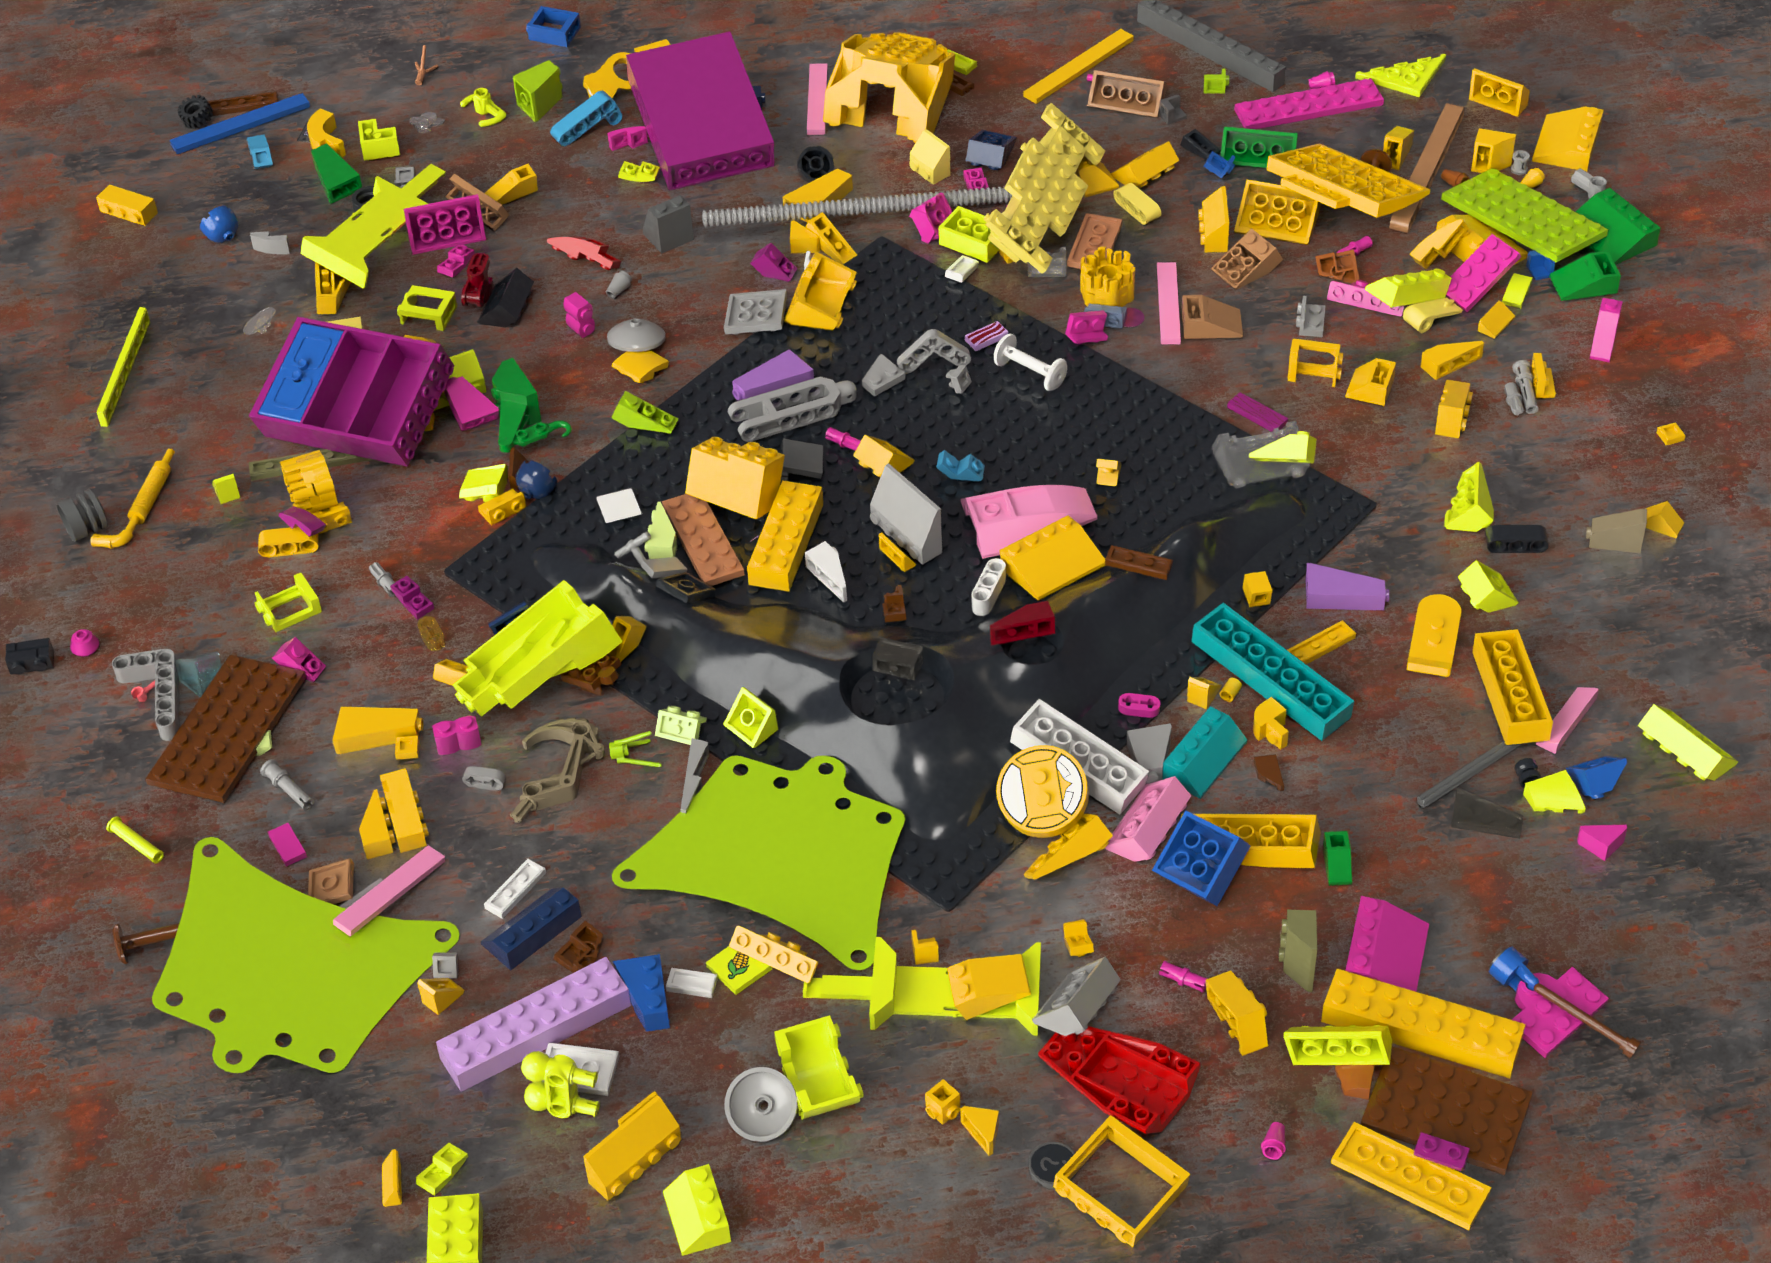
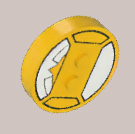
M1039 745L1018 752L1005 764L997 782L998 804L1007 821L1021 833L1037 838L1054 837L1071 829L1083 816L1089 800V785L1081 765L1071 754L1054 746Z

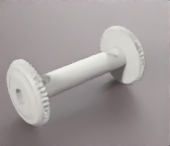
M1007 334L1000 339L994 351L996 365L1003 366L1011 359L1045 376L1044 386L1048 391H1053L1062 384L1067 373V363L1064 359L1059 358L1050 366L1016 349L1017 340L1015 335Z

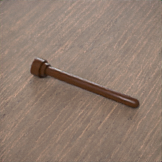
M1540 983L1535 984L1534 991L1618 1044L1620 1046L1619 1049L1623 1051L1622 1053L1630 1059L1641 1044L1640 1041L1634 1037H1623Z

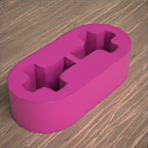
M1125 693L1119 697L1118 710L1124 715L1153 718L1159 714L1160 701L1151 695Z

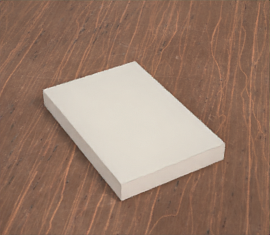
M548 1043L546 1054L550 1058L559 1054L566 1055L574 1060L578 1068L598 1072L595 1087L577 1084L578 1092L609 1095L619 1060V1051Z

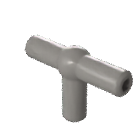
M644 532L637 538L629 540L625 546L615 552V556L620 559L632 551L636 560L641 565L642 561L646 560L639 546L651 538L650 533Z

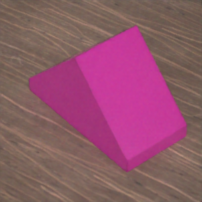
M1627 825L1580 826L1577 843L1605 861L1624 843Z

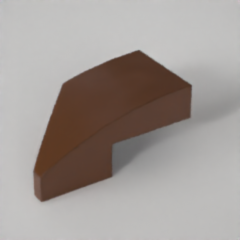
M902 585L896 586V591L893 593H886L884 595L883 612L885 622L906 620Z

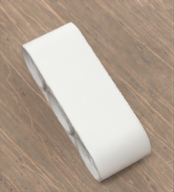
M997 558L989 560L972 591V611L978 616L989 614L1005 584L1006 564L1003 560Z

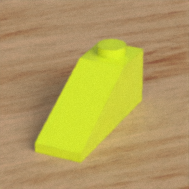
M1298 431L1297 435L1289 434L1249 453V458L1266 462L1314 463L1317 439L1310 436L1309 432Z

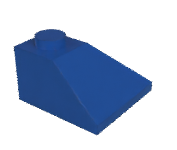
M1604 756L1566 767V770L1582 795L1591 796V799L1604 797L1605 792L1613 790L1627 764V759Z

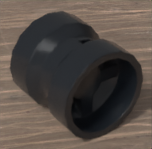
M1533 758L1521 759L1514 766L1523 789L1525 788V783L1542 778L1540 772L1537 771L1538 766Z

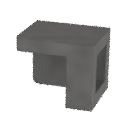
M1179 95L1160 100L1159 115L1167 124L1186 119V114L1180 108L1181 97Z

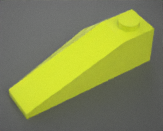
M1477 462L1461 475L1456 487L1459 492L1456 497L1451 499L1452 509L1447 510L1445 514L1444 526L1446 529L1478 532L1482 528L1489 527L1494 521V508L1483 467L1480 462Z

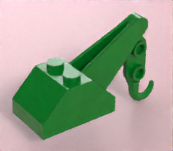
M514 358L502 361L492 378L493 388L491 389L492 396L496 401L494 404L498 407L500 414L498 440L500 451L509 453L510 449L514 448L515 445L527 446L532 442L545 439L553 430L558 428H565L566 432L562 434V437H567L572 431V427L568 422L562 420L546 424L541 422L537 392ZM525 425H533L524 429Z

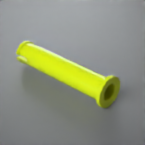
M113 817L108 822L106 828L108 832L118 835L154 864L159 863L163 859V851L125 825L120 817Z

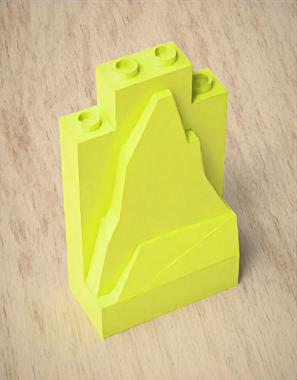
M563 580L463 660L468 666L466 669L467 674L452 685L457 691L454 695L461 704H465L471 713L475 711L481 717L498 703L501 705L505 703L512 709L549 678L574 668L581 670L606 656L623 641L604 612L594 604L590 607L585 605L575 589Z

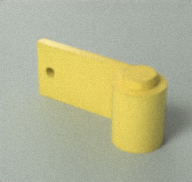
M1442 298L1407 306L1403 312V319L1417 331L1424 333L1430 329L1435 318L1459 314L1463 310L1454 303L1453 299Z

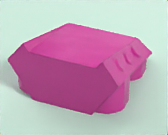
M942 192L914 208L909 217L913 219L922 237L921 241L929 244L939 239V226L948 218L952 210Z

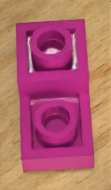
M982 168L963 171L968 191L969 189L975 190V188L979 190L984 188L986 190L988 183L986 177L984 178Z
M457 245L448 252V259L437 266V272L455 277L471 260L472 255L475 253L474 249L468 248L465 245Z

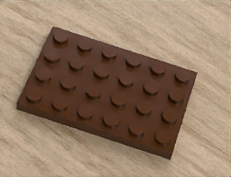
M1392 1046L1390 1065H1382L1360 1125L1379 1134L1415 1146L1422 1132L1470 1148L1467 1163L1505 1175L1533 1092Z

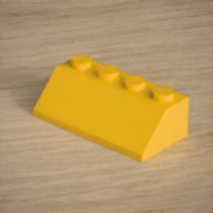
M655 1096L583 1156L588 1183L608 1201L614 1196L621 1194L629 1183L640 1178L648 1167L659 1162L667 1151L674 1149L682 1140L680 1126L661 1097Z

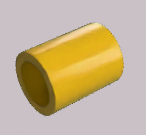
M1229 678L1219 693L1220 697L1224 701L1232 702L1242 687L1241 682L1236 678Z

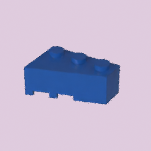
M660 954L613 961L614 969L627 986L630 1002L646 1032L670 1028Z

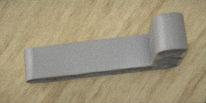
M159 649L115 657L112 661V666L118 682L132 683L155 679V722L160 737L165 741L172 740L179 730V668L174 652L171 649Z

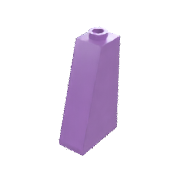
M787 350L733 380L732 393L736 400L747 399L814 379V372L809 365L791 350Z
M1307 563L1305 577L1307 609L1384 610L1385 602H1389V589H1385V580Z

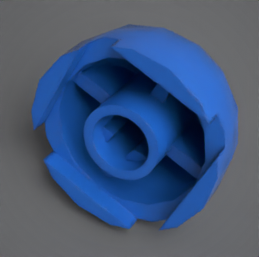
M227 206L214 208L208 212L210 216L207 219L203 218L201 220L200 230L209 240L217 243L232 240L238 229V218Z

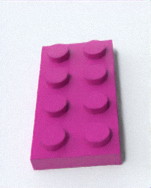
M1491 234L1450 276L1452 279L1446 297L1453 299L1455 304L1469 312L1521 258L1520 253Z

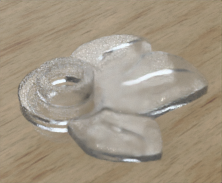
M425 112L420 117H411L409 121L410 124L415 125L418 132L427 133L432 130V126L442 125L445 119L437 118L434 112Z

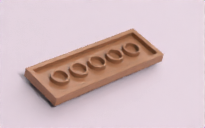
M688 494L662 501V506L701 581L713 586L744 576V569L707 501Z

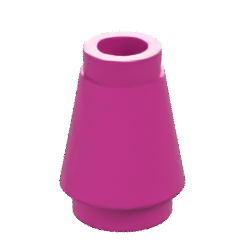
M1326 71L1308 79L1310 90L1335 85L1333 72L1328 73Z
M1273 1122L1270 1125L1261 1144L1264 1156L1269 1159H1279L1286 1151L1285 1126L1279 1122Z

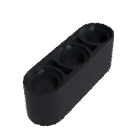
M1492 525L1485 530L1487 549L1492 553H1542L1549 547L1546 528L1542 525Z

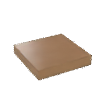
M349 858L309 870L308 895L331 904L353 899L354 862L352 859Z

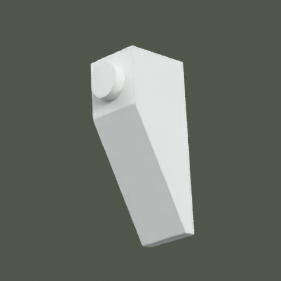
M824 541L805 552L806 568L842 602H846V584L839 560V553L836 548L831 547Z

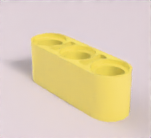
M1129 183L1113 192L1117 204L1141 224L1145 225L1161 217L1159 205L1134 184Z

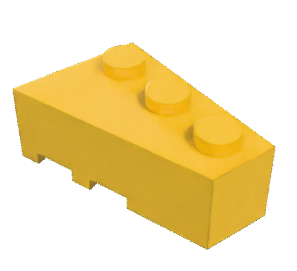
M315 262L317 314H336L351 281Z
M406 768L380 775L400 853L427 846L425 837L429 836L426 823L421 824L420 820H424L422 808L416 806V804L420 803L417 791H412Z
M1231 970L1206 979L1208 1000L1220 1020H1226L1231 1030L1228 1031L1230 1037L1238 1039L1241 1055L1244 1056L1268 1047L1265 1024L1266 1008L1263 1003H1259L1255 999L1251 990L1248 991L1242 979L1237 978Z

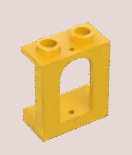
M1292 339L1288 381L1296 382L1297 374L1333 378L1332 387H1335L1336 380L1341 379L1342 368L1338 367V364L1342 365L1343 353H1340L1341 344ZM1300 349L1328 352L1335 357V362L1330 365L1299 362Z

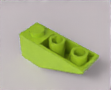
M627 391L624 392L611 417L629 428L670 434L678 421V418Z

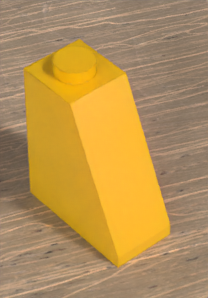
M1396 126L1385 135L1383 151L1392 160L1391 169L1400 170L1413 145L1414 130Z

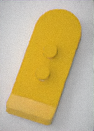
M1434 594L1420 601L1407 661V670L1445 677L1450 676L1461 617V607L1456 600L1446 595Z

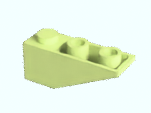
M657 502L656 510L652 511L653 523L648 527L651 538L645 542V552H648L649 559L675 557L677 550L676 534L661 502Z

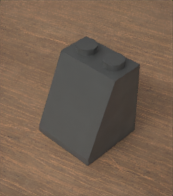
M681 195L657 204L647 211L643 234L661 254L694 240L690 204Z

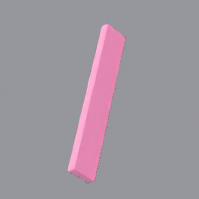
M827 63L810 64L807 135L825 134L826 122H823L825 91L827 88Z
M1176 262L1157 263L1161 344H1180Z
M428 845L334 918L333 925L351 937L445 862V856Z

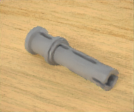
M1519 360L1512 366L1513 372L1516 373L1515 381L1521 389L1525 412L1534 414L1538 411V406L1532 386L1534 377L1530 373L1531 365L1527 360Z
M270 759L262 765L261 774L264 777H268L272 781L273 786L283 789L304 811L312 808L307 802L314 805V799L290 779L289 772L282 770L275 759Z

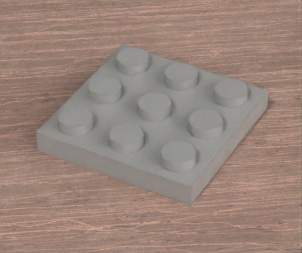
M786 289L730 294L724 323L725 334L781 330L787 302Z

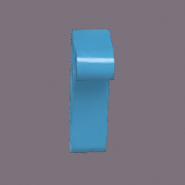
M598 91L551 128L550 133L561 146H567L603 118L611 125L618 124L622 119V113L616 102L605 91Z

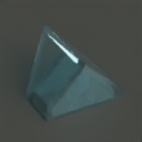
M218 651L175 660L179 681L200 698L221 668Z

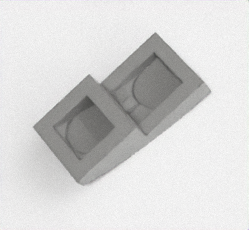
M269 231L250 233L254 250L269 254H290L287 235L270 236Z

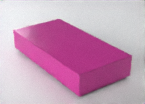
M289 823L268 831L269 838L286 867L307 858L305 850Z

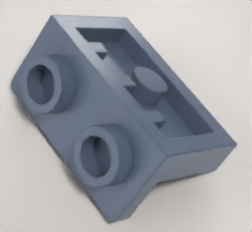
M1089 304L1085 308L1084 312L1104 310L1107 313L1104 327L1123 329L1127 315L1126 307Z

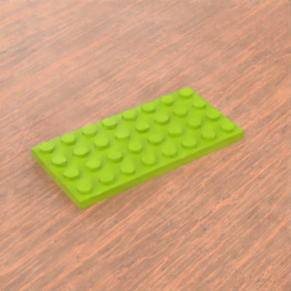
M1494 168L1443 192L1441 200L1554 262H1558L1606 237L1608 229L1599 223L1589 220L1584 215L1572 211L1570 208L1557 203L1555 200L1542 195V193L1529 188L1525 184H1520V182Z

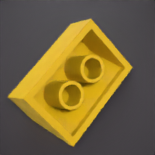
M1475 68L1473 69L1469 100L1517 117L1528 106L1530 90L1524 85Z
M1168 141L1145 152L1112 172L1111 175L1123 185L1132 183L1141 188L1148 184V179L1154 180L1160 177L1161 171L1164 170L1166 173L1173 169V164L1178 162L1179 159Z
M1226 186L1220 187L1203 200L1202 209H1198L1199 232L1201 233L1200 244L1204 245L1205 253L1228 251L1229 215Z

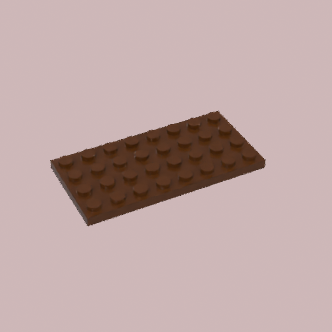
M229 655L145 778L147 785L225 803L257 754L256 748L267 731H272L306 679L305 671Z

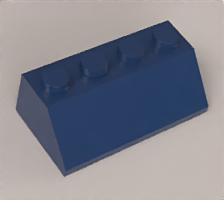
M564 887L552 888L483 939L481 945L511 971L582 917L579 900Z

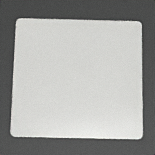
M631 488L596 497L606 523L641 514Z

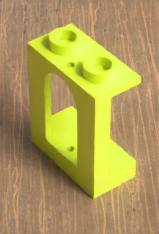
M412 285L410 290L406 292L402 304L397 309V315L400 317L401 324L404 325L408 316L434 320L436 330L444 331L457 308L455 292ZM417 295L443 299L438 309L414 306L417 302Z
M302 573L294 575L295 586L270 597L262 599L259 592H255L257 599L254 602L259 614H264L265 623L267 626L271 625L275 632L322 612L319 598ZM299 597H302L308 605V608L280 620H275L271 612L274 608Z

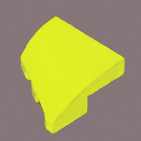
M1566 770L1525 783L1523 795L1534 811L1545 812L1552 810L1563 813L1564 809L1578 810V814L1585 813L1586 808L1582 798Z

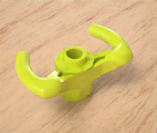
M486 88L476 89L474 94L469 95L460 102L461 107H466L474 101L477 113L481 115L490 113L496 116L488 120H481L479 122L481 127L495 125L506 118V112L494 104Z

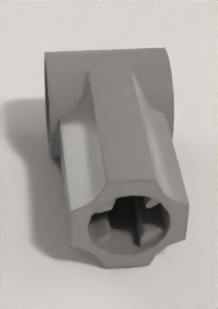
M1581 168L1576 170L1571 177L1572 183L1588 192L1589 199L1606 189L1607 180L1604 177H1593Z

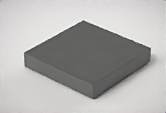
M783 439L782 454L785 457L782 472L821 479L823 473V445Z

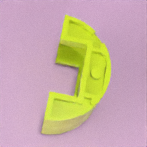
M830 1015L774 1032L779 1057L781 1056L782 1071L794 1086L797 1096V1113L801 1116L802 1120L859 1103L860 1098L864 1097L860 1083L856 1084L853 1075L849 1076L847 1073L849 1065L846 1056L841 1057L838 1049V1038L841 1037L840 1029L837 1023L833 1024Z

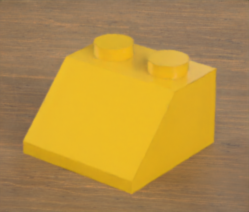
M864 435L853 455L860 460L859 464L868 469L872 468L874 470L873 474L881 477L883 469L888 463L900 473L915 461L887 441Z

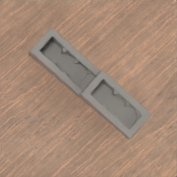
M694 738L691 739L681 803L682 813H687L692 799L702 789L700 774L709 757L708 742Z

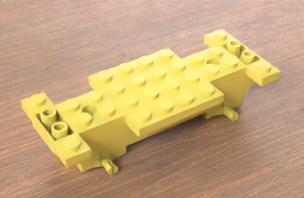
M1052 103L1046 106L1041 116L1052 128L1041 141L1038 142L1033 137L1027 144L1023 143L1020 148L1023 150V153L1004 187L1013 195L1005 211L1000 213L995 209L983 219L986 221L985 225L991 229L988 239L1015 263L1019 260H1022L1024 263L1029 262L1041 273L1048 269L1052 261V257L1039 247L1047 228L1052 229L1060 237L1065 234L1088 187L1075 174L1083 156L1096 166L1105 153V150Z

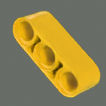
M289 527L264 530L259 534L258 553L263 557L313 553L318 549L319 533L309 537L299 527L294 529Z

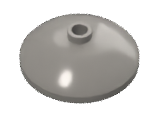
M634 318L612 327L607 333V341L609 345L618 350L628 352L647 351L660 346L665 341V331L656 323Z
M767 1067L751 1068L738 1075L730 1084L725 1097V1114L731 1127L740 1136L757 1142L770 1141L783 1135L792 1125L798 1108L796 1091L790 1080L781 1072ZM764 1101L768 1102L766 1110L761 1109V1103Z

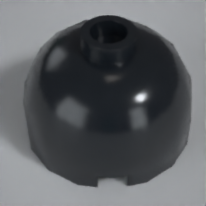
M822 146L807 147L802 151L797 161L799 175L803 180L810 183L834 170L832 154Z

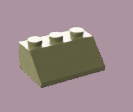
M1287 909L1286 919H1282L1278 960L1283 962L1284 973L1307 992H1312L1317 956L1316 910Z

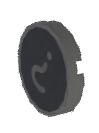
M1047 1142L1039 1145L1032 1151L1029 1157V1173L1036 1183L1043 1184L1045 1188L1055 1189L1053 1187L1055 1175L1071 1159L1075 1152L1067 1145L1059 1142ZM1077 1171L1076 1174L1070 1179V1181H1072V1179H1073L1074 1177H1076L1078 1171Z

